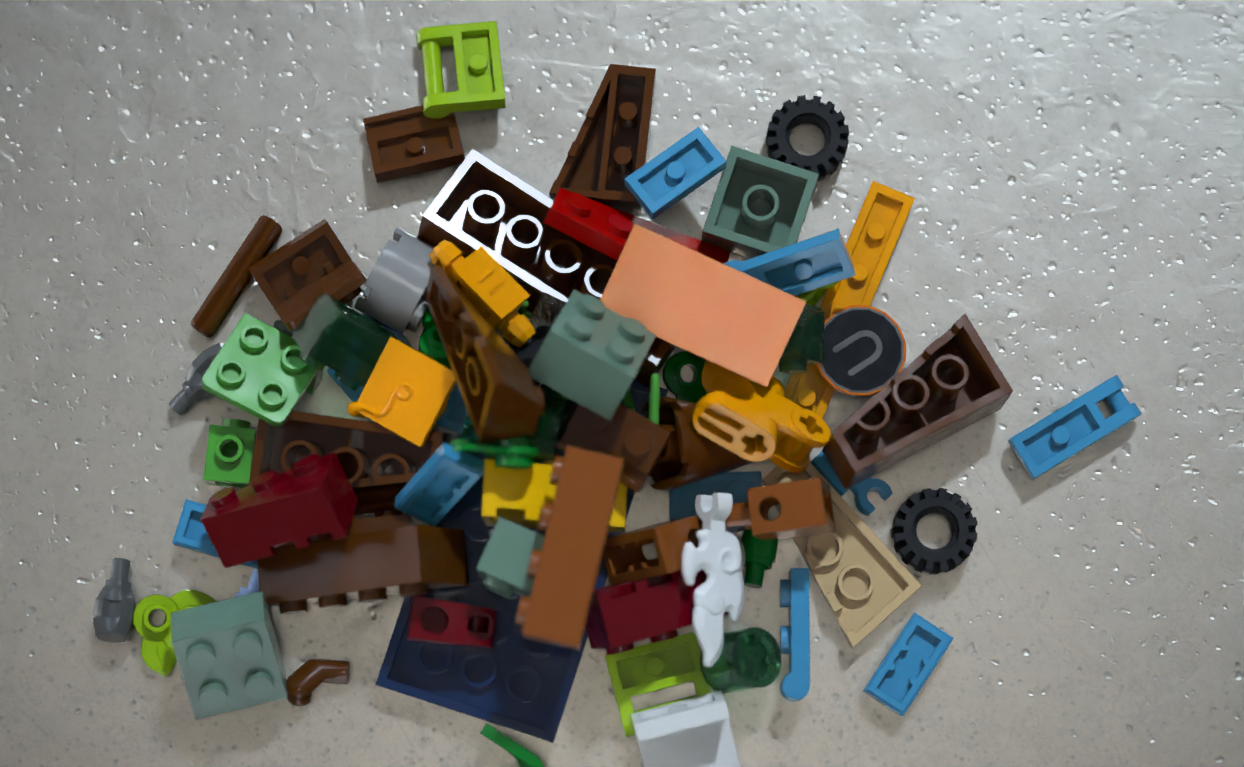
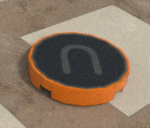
M851 305L834 312L821 325L814 342V362L820 377L834 391L849 396L868 398L876 395L902 370L906 360V341L899 325L886 312L869 305Z

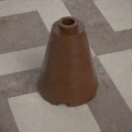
M660 397L659 425L673 432L651 474H649L655 484L651 485L654 489L673 490L754 462L741 458L697 432L693 425V413L697 403L671 397ZM649 401L644 404L641 412H648L646 416L648 419Z

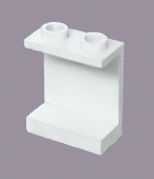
M721 691L630 714L644 767H741L729 723L730 716L726 700Z

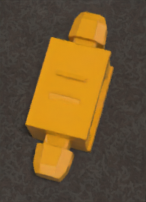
M443 240L429 254L431 262L435 267L440 266L495 331L500 329L503 332L502 336L512 345L519 348L523 347L536 333L533 324L524 314L520 315L517 312L530 295L482 246L464 258L462 256L464 252L452 242Z

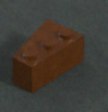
M617 64L609 65L588 109L585 121L575 142L573 141L569 149L568 156L557 180L554 181L550 189L549 197L554 200L559 188H563L621 211L641 214L642 206L625 186V178L647 163L656 87L655 68Z

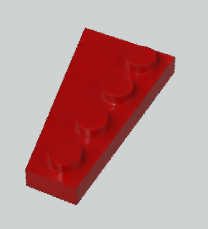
M559 188L543 223L617 261L634 224L723 264L728 262L731 251L563 188Z

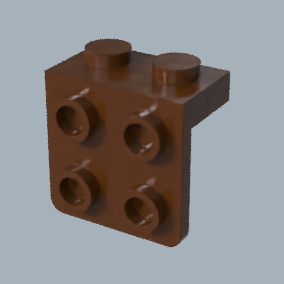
M325 219L248 268L289 331L297 327L299 330H305L317 323L323 317L321 312L336 302L338 305H343L353 300L361 293L362 289L360 286L367 280L362 271L352 261Z

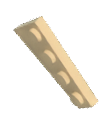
M811 463L801 473H792L777 465L762 479L765 486L818 477L822 478L830 486L836 532L792 538L853 649L922 585ZM781 504L775 505L778 512L781 513Z

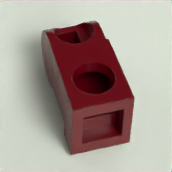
M413 596L411 599L406 640L493 649L498 611L479 606Z

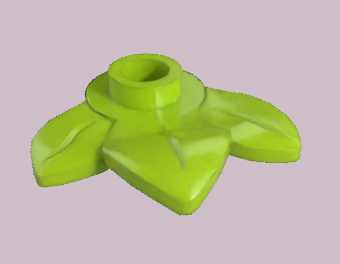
M189 589L182 590L170 598L159 594L148 595L142 598L134 608L132 620L134 628L142 636L141 656L146 665L154 672L166 677L172 671L177 660L172 645L171 613L216 601L205 593ZM154 609H161L165 614L163 624L158 627L151 626L148 621V615Z

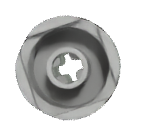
M397 227L393 234V240L398 243L388 240L364 284L367 289L363 295L368 299L365 300L358 297L354 308L404 334L406 329L415 333L428 307L427 301L423 299L426 295L431 267H435L429 256L435 247Z

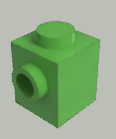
M223 419L222 426H209L203 480L210 486L234 488L249 486L257 432L256 429L250 428L249 421Z

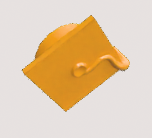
M390 337L358 401L349 403L347 411L351 416L368 417L417 446L423 447L435 422L439 420L447 408L450 393L456 383L453 371L394 337Z

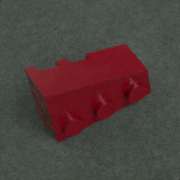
M335 452L321 458L319 454H312L300 459L293 465V469L277 474L273 470L259 475L252 480L250 486L235 491L234 487H228L218 491L209 498V502L200 520L224 567L227 568L273 556L276 553L274 548L293 541L296 548L301 549L309 547L312 544L310 537L330 532L334 540L346 537L358 499Z
M682 569L663 575L595 589L585 625L591 649H606L607 655H613L634 649V642L650 638L651 643L677 637V629L693 625L692 614L695 606L693 596L696 588L707 579L704 570L698 571L694 584L691 586L685 583Z

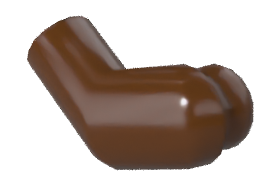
M307 660L286 680L288 702L298 707L305 706L310 703L312 692L321 683L348 684L350 661Z

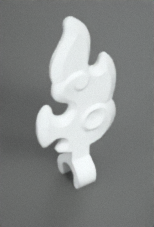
M718 492L713 493V496L697 495L695 509L697 515L702 520V530L696 533L699 546L696 548L692 542H686L681 561L682 575L687 585L691 586L694 584L695 576L700 570H704L707 576L706 581L694 591L693 599L695 606L692 614L693 630L703 652V665L705 667L713 666L721 655L724 644L723 614L727 612L730 621L736 622L742 612L745 598L742 575L745 564L744 546L737 535L725 531V520L732 511L731 494Z

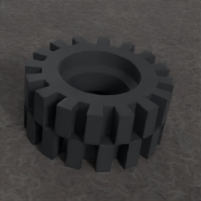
M803 95L798 96L795 102H791L789 99L783 103V107L780 110L777 109L774 112L766 135L767 155L769 158L818 173V182L824 180L825 175L828 173L832 175L837 170L838 165L843 162L849 143L848 125L845 126L844 124L845 117L842 112L837 113L834 110L835 105L828 101L827 104L820 102L821 97L814 95L813 100H806V96ZM810 123L819 127L825 137L824 147L814 155L807 156L796 152L791 146L789 138L790 133L796 126Z
M928 488L923 489L917 494L914 493L901 505L893 520L891 538H894L895 544L893 546L896 553H900L902 556L901 560L906 565H912L915 567L914 570L921 573L925 571L930 572V574H938L953 570L970 555L974 549V543L977 541L978 533H976V526L978 524L976 517L972 516L971 506L960 500V495L957 493L950 494L947 492V489L943 488L938 490ZM939 514L949 521L952 528V537L946 546L939 549H931L920 542L916 529L919 520L923 516Z

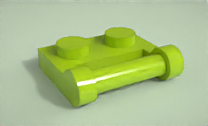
M497 21L430 26L417 31L416 41L417 47L422 51L427 95L423 98L425 116L438 119L455 112L506 108ZM443 46H453L458 91L444 92L440 49Z
M695 632L634 647V649L618 654L605 655L626 737L636 735L630 714L711 693ZM689 682L694 683L696 695L637 711L633 710L632 697Z

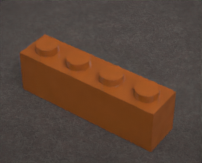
M568 445L565 457H555L550 484L557 485L553 504L545 502L542 509L538 530L546 532L542 551L537 549L532 551L527 577L534 578L535 580L531 596L521 597L515 624L523 626L521 634L524 638L580 650L624 468L623 458Z

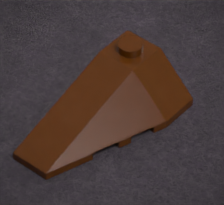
M440 266L431 267L425 299L479 443L534 435L539 415L544 413L545 408L542 390L539 386L534 387L526 366Z

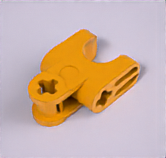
M708 360L705 361L702 371V385L709 394L700 399L694 408L693 425L697 432L748 461L760 462L769 458L772 463L789 472H803L811 462L809 453L813 448L824 447L829 441L831 431L827 423L815 412L802 408L785 398V389L782 383L774 376H772L768 387H765Z

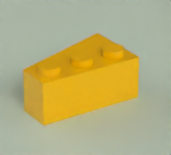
M485 459L482 518L486 526L495 527L498 518L501 517L525 528L538 529L544 503L553 504L557 485L550 484L554 460H546L544 464L533 463V468L513 469L495 467V460ZM621 483L619 484L608 532H626L627 486Z

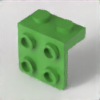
M244 313L203 375L202 387L211 394L273 426H282L304 392L313 395L322 380L326 355Z

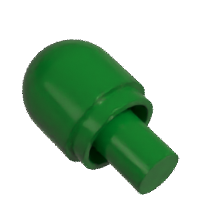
M752 529L745 530L741 538L745 550L744 566L746 571L744 585L751 588H762L764 570L772 569V564L776 560L778 539L759 540L753 536Z

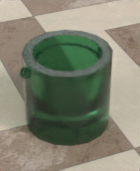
M759 627L724 633L721 655L711 667L703 665V652H701L700 656L701 672L705 681L713 690L721 691L723 694L764 688L770 685L779 675L782 664L781 650L776 639L768 631Z

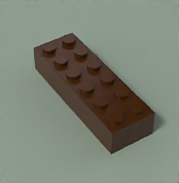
M474 149L471 150L422 215L417 236L434 247L443 240L452 242L464 252L462 254L464 258L482 246L530 295L527 299L529 305L524 309L537 317L538 313H540L538 309H540L542 299L545 303L550 302L553 304V318L557 310L560 314L574 289L584 295H592L600 300L617 263V260L543 223L553 200ZM546 303V304L544 305V306H545V312L547 313L546 315H547V318L549 319L550 314H549V311L547 310V309L549 308V306H548L547 303ZM655 337L634 379L648 388L651 382V375L659 372L676 346Z

